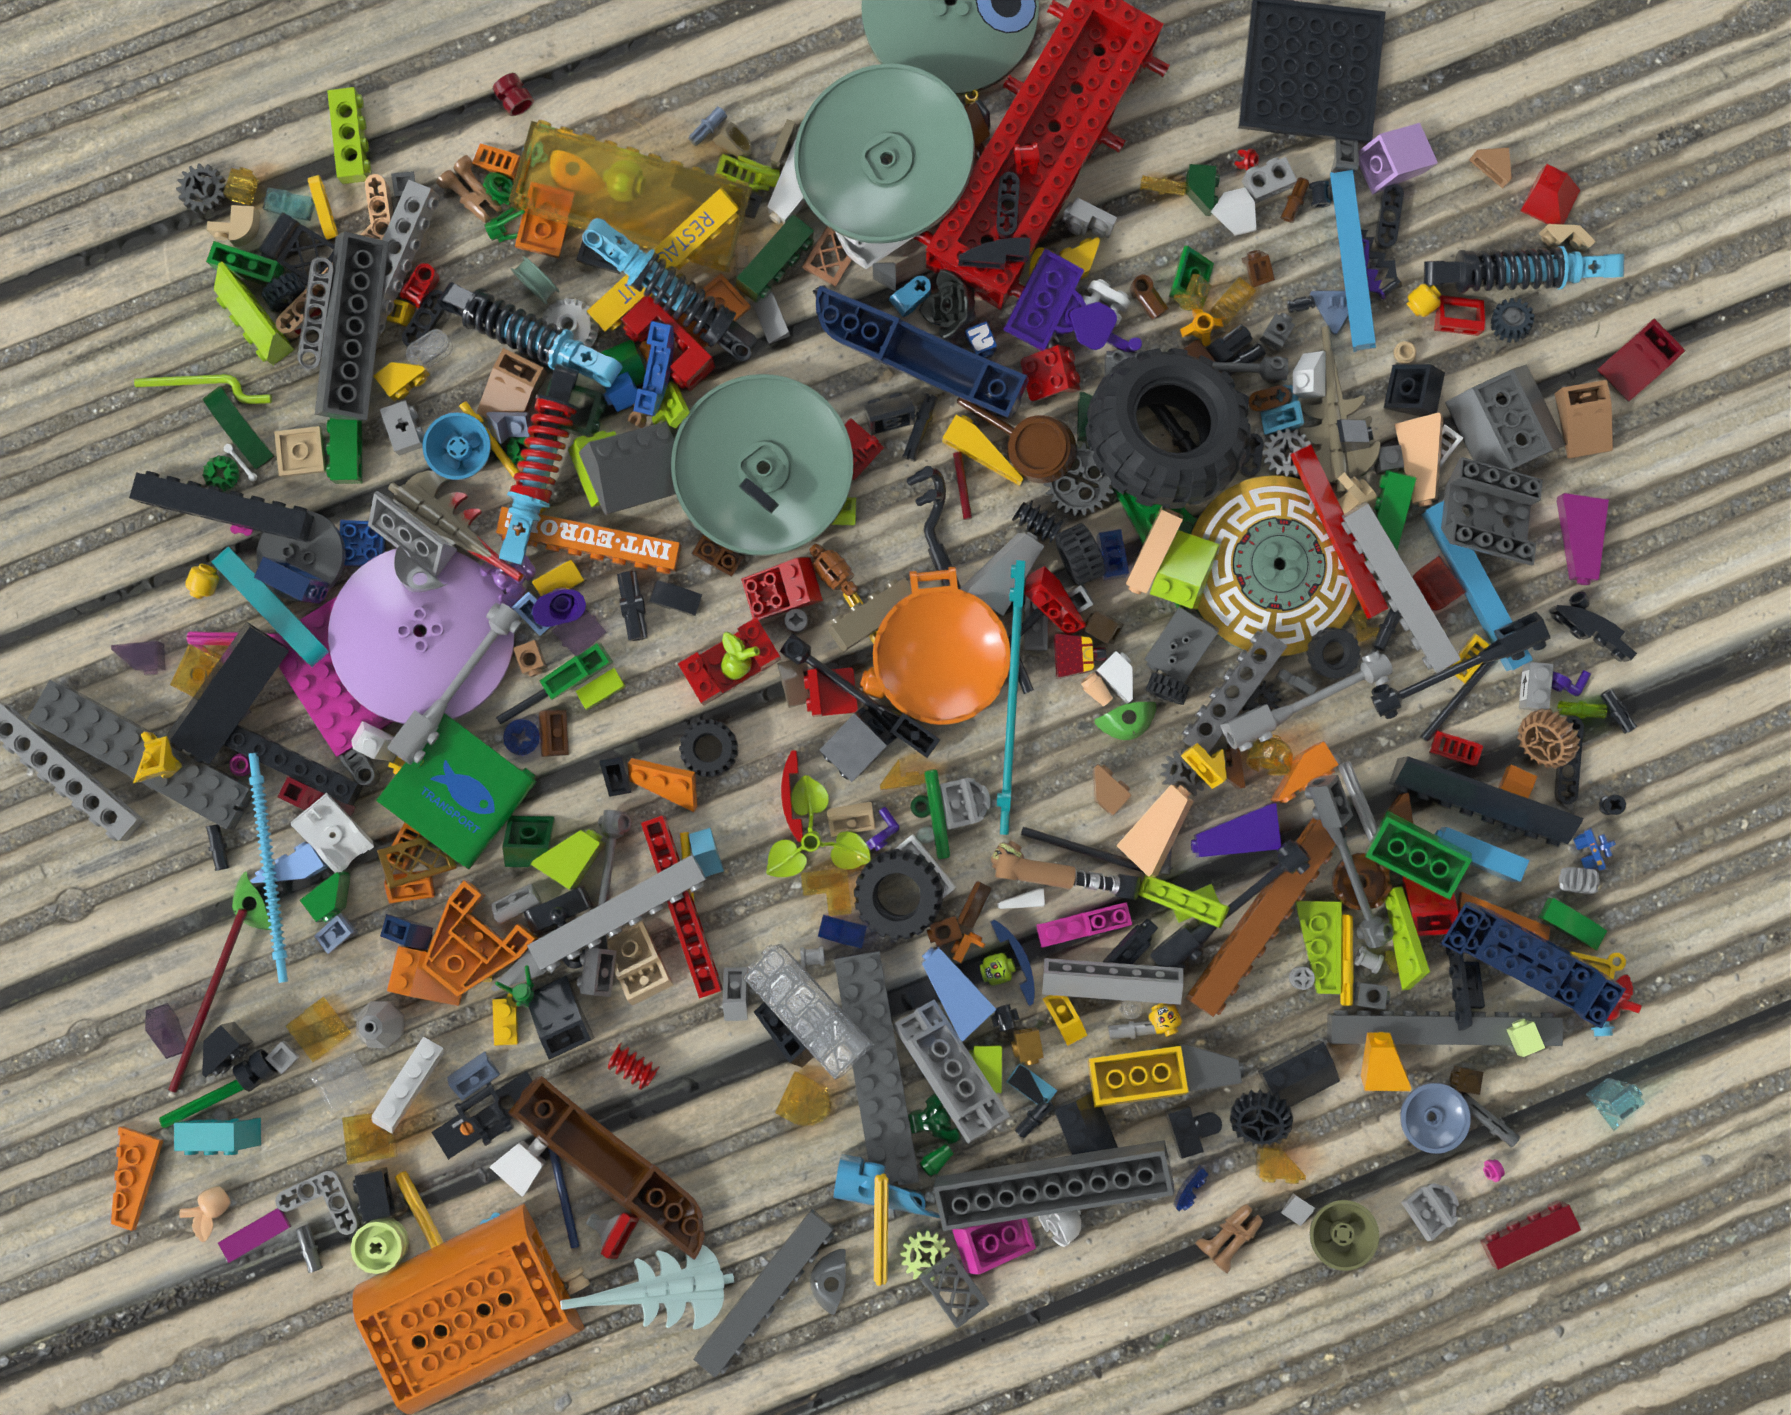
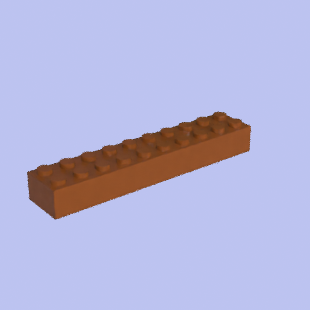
M1313 817L1296 840L1310 855L1311 860L1308 863L1311 866L1301 875L1297 871L1294 874L1284 872L1259 892L1186 995L1185 999L1206 1014L1214 1017L1215 1014L1220 1015L1227 1005L1224 1003L1229 995L1233 996L1240 987L1238 982L1242 976H1248L1253 969L1251 964L1256 957L1260 958L1267 947L1264 945L1269 938L1274 939L1280 930L1278 925L1282 920L1286 921L1293 912L1291 907L1295 901H1301L1306 894L1305 887L1309 882L1313 883L1319 876V867L1322 863L1327 864L1333 856L1331 851L1336 844L1326 828L1322 826L1321 820H1315Z

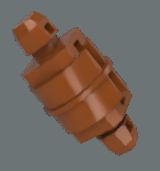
M816 543L809 549L812 557L816 559L812 564L815 572L829 588L833 590L841 589L845 595L850 597L858 591L855 583L850 581L855 576L851 567L838 552L825 550L820 544Z

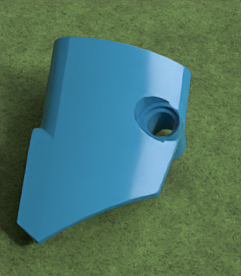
M841 1154L833 1198L874 1206L875 1176L884 1173L885 1166L872 1162L864 1163L862 1157ZM889 1184L888 1209L940 1218L939 1213L925 1210V1197L920 1191ZM913 1197H919L922 1204L919 1205Z

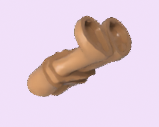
M465 155L454 164L453 169L474 192L470 193L451 170L442 173L436 183L440 188L452 189L461 197L459 203L464 204V207L470 210L478 219L487 223L491 219L480 205L486 201L497 214L502 210V207L496 199L492 200V196L486 194L487 189L483 187L472 173L471 158Z
M1247 1204L1241 1206L1234 1214L1225 1219L1226 1223L1220 1225L1223 1229L1213 1239L1206 1240L1200 1238L1195 1242L1226 1274L1231 1269L1233 1256L1246 1241L1249 1242L1250 1238H1254L1263 1223V1219L1257 1215L1245 1226L1242 1224L1252 1212V1208ZM1234 1234L1235 1238L1221 1253L1217 1254L1224 1243Z

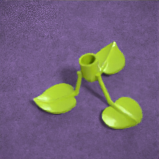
M804 775L796 783L791 801L792 808L796 814L806 815L809 813L808 832L803 836L802 846L799 848L791 840H780L771 847L768 855L767 875L790 877L800 873L807 863L806 856L801 851L812 852L817 850L819 846L834 847L831 851V859L841 869L850 870L871 861L869 848L858 834L851 831L840 832L835 843L823 842L820 834L813 831V813H821L825 810L829 802V795L822 784L809 775Z

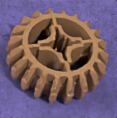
M1541 708L1531 712L1522 720L1518 728L1519 735L1517 738L1521 740L1519 746L1525 748L1524 754L1531 756L1530 761L1535 759L1538 766L1544 764L1546 769L1551 766L1556 769L1568 764L1575 757L1576 752L1580 748L1578 745L1580 739L1576 737L1578 731L1572 729L1573 723L1566 721L1567 716L1561 717L1559 711L1553 713L1551 708L1548 710Z

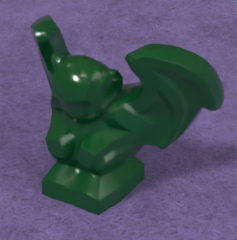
M933 1093L925 1101L927 1107L924 1110L916 1109L908 1114L912 1134L930 1131L933 1133V1137L946 1140L948 1144L958 1142L962 1137L958 1128H950L952 1127L950 1124L951 1117L936 1093Z

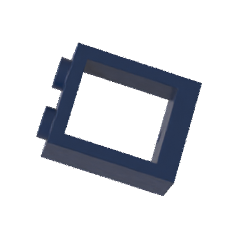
M263 557L254 576L255 579L300 601L320 604L328 593V582L284 560Z

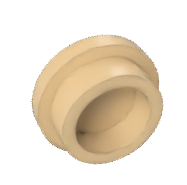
M1407 341L1398 343L1393 351L1394 358L1401 364L1411 363L1416 357L1415 346Z

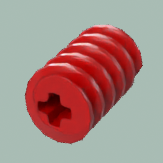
M621 1042L609 1060L608 1070L616 1066V1075L624 1071L623 1079L627 1080L632 1076L631 1084L634 1085L640 1081L639 1089L642 1090L649 1086L660 1066L652 1070V1061L644 1065L645 1057L643 1056L636 1060L637 1052L635 1051L628 1055L630 1047L627 1046L625 1049L620 1050Z

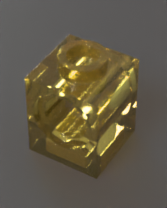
M240 167L239 170L231 168L224 194L231 201L252 206L259 180L253 175V171L243 167Z

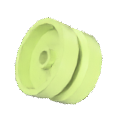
M385 1217L372 1220L358 1229L352 1238L350 1248L352 1258L357 1266L365 1272L373 1274L387 1272L402 1261L407 1253L409 1245L408 1234L403 1225L393 1218Z

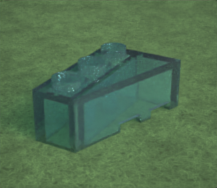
M1611 1078L1605 1079L1586 1094L1613 1131L1634 1117L1645 1104L1641 1099L1643 1094L1636 1085Z

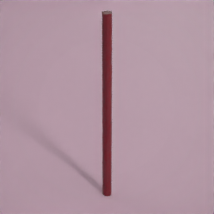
M238 909L168 1090L171 1092H178L248 911L245 909Z

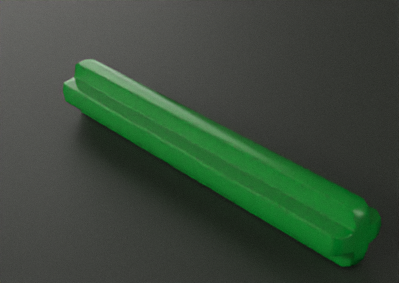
M930 769L925 771L924 775L936 854L938 859H946L950 857L938 771Z
M234 1080L161 1116L159 1122L163 1128H167L244 1090V1088L237 1080Z

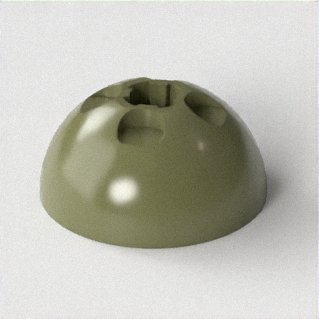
M1337 1200L1324 1205L1315 1214L1310 1225L1309 1235L1313 1251L1325 1265L1333 1269L1349 1271L1360 1268L1370 1261L1378 1248L1379 1228L1374 1216L1367 1208L1354 1201Z

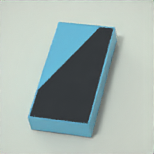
M1021 1063L1017 1065L1006 1081L1037 1105L1043 1097L1049 1101L1057 1092L1054 1087Z

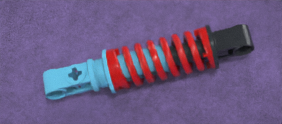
M557 363L552 375L548 396L536 395L534 407L540 414H533L531 417V421L535 425L529 426L527 431L532 437L524 440L525 446L529 449H523L520 453L521 457L526 461L518 462L517 467L522 472L514 474L513 478L516 481V485H512L507 493L509 497L514 499L512 507H509L508 510L512 517L506 538L501 547L499 559L522 565L534 521L539 522L541 508L550 507L552 491L546 487L547 484L554 485L556 480L549 476L551 472H559V467L553 465L554 460L560 462L563 459L562 455L557 454L558 449H566V444L557 441L558 436L568 438L570 435L569 432L561 429V425L572 426L573 421L567 418L575 415L579 409L577 406L569 403L579 374L577 369ZM520 524H523V528L526 531L517 536L514 527H519Z

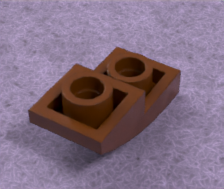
M702 534L691 553L730 577L733 576L743 559L742 556L716 544L704 534Z

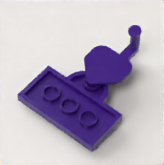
M1046 248L1042 251L1003 329L1041 351L1045 350L1053 332L1066 334L1075 331L1079 343L1092 350H1099L1106 343L1123 352H1135L1142 347V341L1137 337L1130 339L1128 342L1111 333L1117 321V316L1113 309L1100 302L1086 305L1082 296L1075 291L1084 269Z

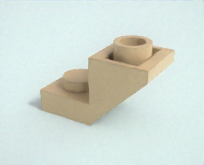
M1548 224L1539 233L1542 241L1552 248L1559 246L1568 238L1571 246L1582 254L1596 242L1580 225Z

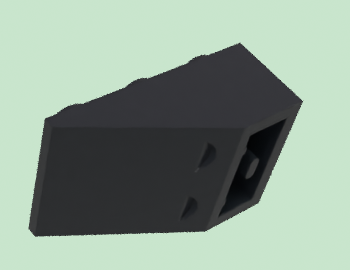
M567 975L533 991L534 997L528 1007L539 1039L549 1060L595 1038Z

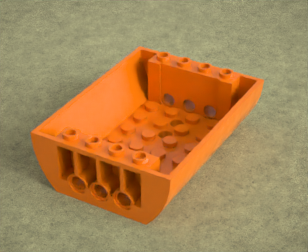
M525 1203L391 1268L387 1272L380 1273L356 1285L353 1292V1314L356 1325L396 1407L409 1415L427 1408L585 1329L576 1308L561 1310L560 1301L571 1298ZM502 1293H508L512 1297V1302L508 1305L502 1304L499 1296ZM480 1304H487L491 1312L488 1315L480 1314L478 1311ZM437 1325H444L447 1328V1335H437L435 1327ZM417 1335L423 1336L426 1340V1345L423 1347L416 1346L413 1341L414 1337Z

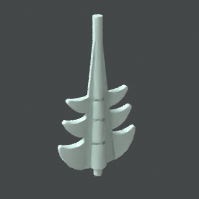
M702 1245L695 1260L686 1255V1267L684 1269L680 1268L679 1263L674 1257L658 1250L655 1254L660 1263L661 1271L659 1276L655 1277L651 1267L646 1262L637 1258L634 1260L638 1271V1282L584 1297L561 1300L560 1305L561 1310L584 1306L641 1304L644 1312L643 1326L647 1327L656 1317L659 1303H663L667 1310L666 1327L670 1328L682 1317L686 1302H690L695 1315L693 1329L696 1330L709 1324L718 1315L724 1301V1284L734 1283L733 1274L723 1275L715 1254L704 1245Z

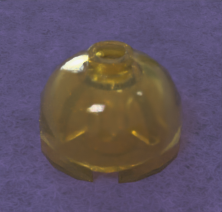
M1273 735L1272 738L1263 742L1257 739L1253 742V747L1249 748L1246 764L1259 772V767L1269 770L1267 775H1287L1292 768L1293 752L1290 746L1281 740L1282 738L1278 735Z

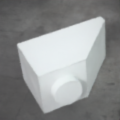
M1325 351L1302 355L1293 370L1294 395L1304 399L1326 396Z
M1115 651L1095 673L1100 675L1103 681L1128 704L1133 699V670L1129 664L1131 660L1123 652L1119 654Z
M362 721L351 740L353 749L378 760L393 761L396 757L395 754L387 749L395 736Z

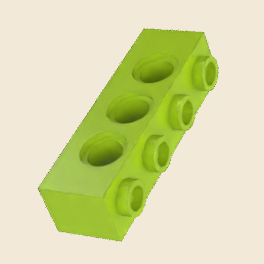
M354 87L327 90L337 178L342 184L365 182L368 173H371V164L369 159L366 158L369 145L367 138H364L363 132L367 128L365 117L361 114V108H364L363 97L361 94H358ZM353 111L351 116L344 117L345 112ZM355 132L353 138L346 139L347 134ZM357 154L355 160L348 161L350 155Z

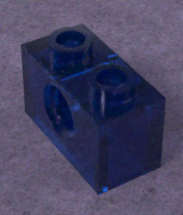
M1121 529L1098 533L1096 536L1097 545L1105 564L1104 581L1127 577L1129 569Z

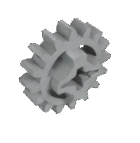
M1286 428L1284 434L1277 430L1278 436L1270 435L1272 442L1264 443L1268 449L1263 451V456L1268 457L1264 460L1265 465L1271 464L1269 471L1277 470V476L1285 473V476L1289 477L1290 473H1294L1297 477L1298 471L1295 465L1292 466L1293 460L1290 454L1310 445L1311 442H1305L1307 439L1305 434L1299 437V430L1297 429L1293 434L1289 428ZM1283 441L1278 447H1275L1279 442ZM1292 441H1297L1302 446V448H1300V446H1295ZM1289 445L1291 453H1289L1287 461L1284 453H1286ZM1273 458L1281 460L1283 466L1278 465Z

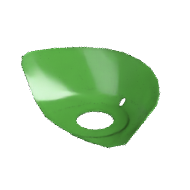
M1156 702L1125 704L1096 718L1094 722L1098 728L1113 738L1132 740L1144 734L1149 728L1155 716ZM1132 710L1135 712L1137 718L1133 724L1123 722L1122 714L1124 711Z
M245 871L238 880L234 891L233 911L237 914L239 908L244 909L242 901L244 898L251 896L255 898L257 905L254 910L247 912L244 923L254 928L272 930L269 929L271 922H268L269 917L261 895L251 884Z

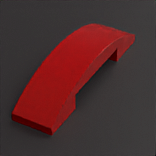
M792 750L783 770L781 800L787 824L796 840L801 842L803 838L802 819H793L790 775L799 774L797 751Z

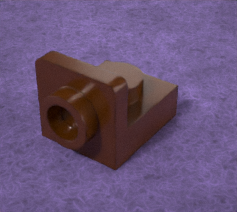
M1253 250L1248 252L1246 257L1241 258L1242 263L1246 264L1252 287L1275 280L1269 254L1260 250Z

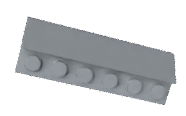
M935 1000L919 1007L914 1013L893 1025V1028L968 1144L982 1135L985 1136L1010 1117Z

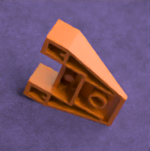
M463 880L449 897L422 965L424 970L457 997L519 960L529 949L527 945L539 939L522 924H517L505 939L496 934L472 914L473 910L486 895L466 880Z

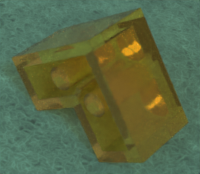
M847 868L801 873L803 896L826 893L829 916L852 914Z

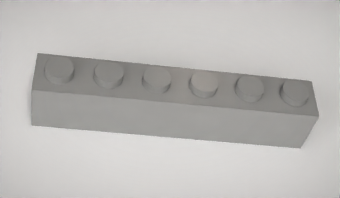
M1044 958L1042 994L1181 1004L1183 968Z

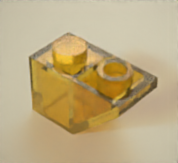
M1257 1147L1255 1175L1262 1178V1182L1275 1183L1276 1179H1285V1183L1299 1184V1180H1306V1175L1282 1149Z

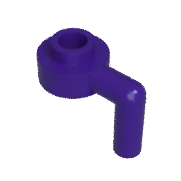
M1583 670L1576 684L1573 685L1568 677L1553 672L1551 688L1558 692L1566 690L1573 696L1578 697L1587 684L1591 673Z
M886 806L878 812L888 827L865 842L870 850L873 848L876 851L880 850L888 844L886 839L899 830L898 823Z

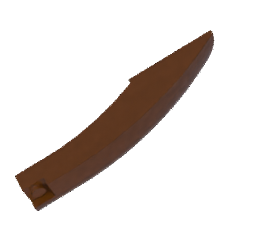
M539 1076L534 1079L521 1093L522 1096L508 1113L599 1189L695 1260L701 1250L705 1235L702 1219L704 1217L695 1199L658 1167L650 1163L588 1115L544 1077Z

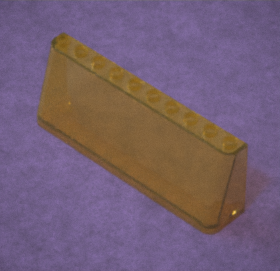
M538 120V122L531 121L509 197V202L513 208L517 210L524 209L525 213L582 230H586L593 219L600 218L616 231L626 236L633 244L636 243L642 248L651 250L656 248L715 192L723 188L740 208L736 212L739 216L729 225L725 222L719 227L722 230L719 235L713 240L710 237L703 242L705 247L697 255L692 252L686 259L695 264L730 273L752 193V187H749V183L741 180L732 182L727 180L726 176L714 173V176L706 174L705 170L693 166L692 169L683 167L684 164L676 160L666 162L661 160L662 157L656 154L648 153V156L640 154V151L633 147L627 146L626 149L617 147L618 144L610 140L600 142L595 140L596 137L590 134L582 133V136L573 133L572 129L561 126L560 129L551 127L552 124L544 120Z

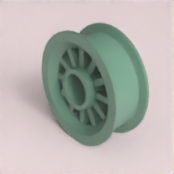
M523 256L524 261L516 269L511 268V271L536 297L547 305L546 300L555 291L558 293L560 291L534 263Z

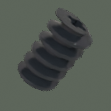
M1032 499L1026 503L1023 502L1013 516L1012 521L1020 518L1019 526L1028 523L1026 531L1029 532L1035 528L1034 535L1038 536L1042 533L1041 541L1044 542L1049 538L1050 545L1056 534L1060 531L1063 520L1054 523L1056 515L1047 518L1048 510L1046 509L1040 513V504L1033 508Z

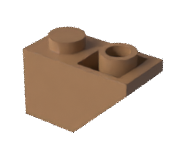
M1097 764L1093 768L1094 801L1108 814L1113 816L1132 796L1128 792L1130 788L1122 780L1117 782L1112 777L1114 773L1107 766Z

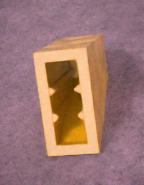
M1367 1032L1361 1069V1079L1365 1091H1411L1406 1069L1391 1033Z

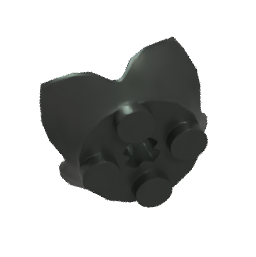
M940 269L936 281L939 291L927 297L919 311L928 322L941 326L939 334L942 338H948L957 332L958 329L975 320V290L973 287L964 284L953 272Z

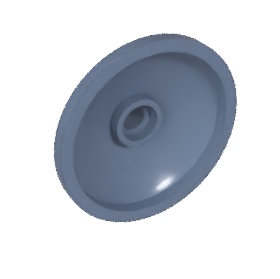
M1428 1083L1415 1088L1406 1097L1401 1107L1400 1123L1404 1135L1415 1147L1428 1153L1437 1154L1453 1150L1465 1139L1470 1128L1471 1118L1467 1102L1458 1091L1445 1084ZM1431 1112L1435 1114L1433 1120L1428 1119V1114Z

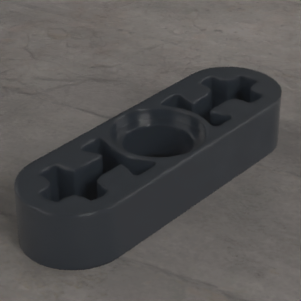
M1006 172L999 179L996 229L997 234L1003 239L1012 238L1017 230L1020 180L1017 174L1013 172ZM1009 179L1013 183L1011 194H1007V185L1005 184ZM1006 200H1010L1015 204L1014 208L1010 211H1006L1001 207L1002 203ZM1005 217H1009V226L1013 227L1009 228L1008 232H1004V228H1002L1005 226Z
M1395 183L1387 186L1381 195L1375 243L1384 250L1390 249L1396 243L1399 231L1404 191L1400 185ZM1393 190L1394 194L1398 196L1393 200V204L1389 205L1391 195L1388 194ZM1384 212H1393L1395 214V221L1387 222L1383 216ZM1386 228H1390L1388 238H1391L1388 243H1385L1384 238H1381L1386 233Z
M441 290L429 292L404 330L402 341L408 348L416 350L422 347L445 310L438 303L433 308L435 304L433 298L438 299L442 294ZM428 306H429L431 309L433 308L434 311L436 312V314L434 315L431 310L426 309V308H427ZM423 314L431 316V322L428 325H421L419 322ZM415 325H417V326H418L421 330H423L424 332L421 333L420 330L418 331V330L415 328ZM416 334L418 341L410 343L409 335L414 336Z

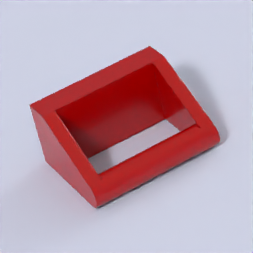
M1447 295L1438 297L1441 304L1436 309L1434 331L1479 336L1484 331V300ZM1444 304L1477 308L1476 320L1445 317Z

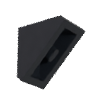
M617 757L600 760L609 797L632 793L626 758Z

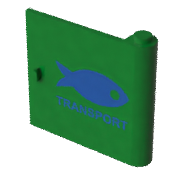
M444 713L438 725L439 728L436 731L440 735L433 745L427 743L422 749L426 752L423 759L418 764L413 762L410 765L405 762L376 801L455 861L470 869L537 781L534 779L536 775L526 767L524 770L517 768Z

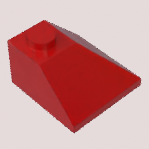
M1546 164L1539 171L1520 211L1546 224L1564 225L1580 189L1567 173Z

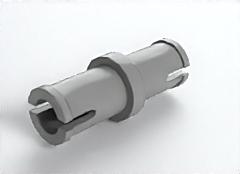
M1128 1021V1024L1108 1026L1110 1040L1128 1037L1136 1039V1036L1156 1034L1151 1021L1135 1023Z

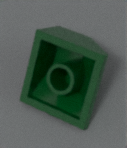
M511 815L507 822L502 845L505 867H529L533 860L549 851L555 821L554 816Z

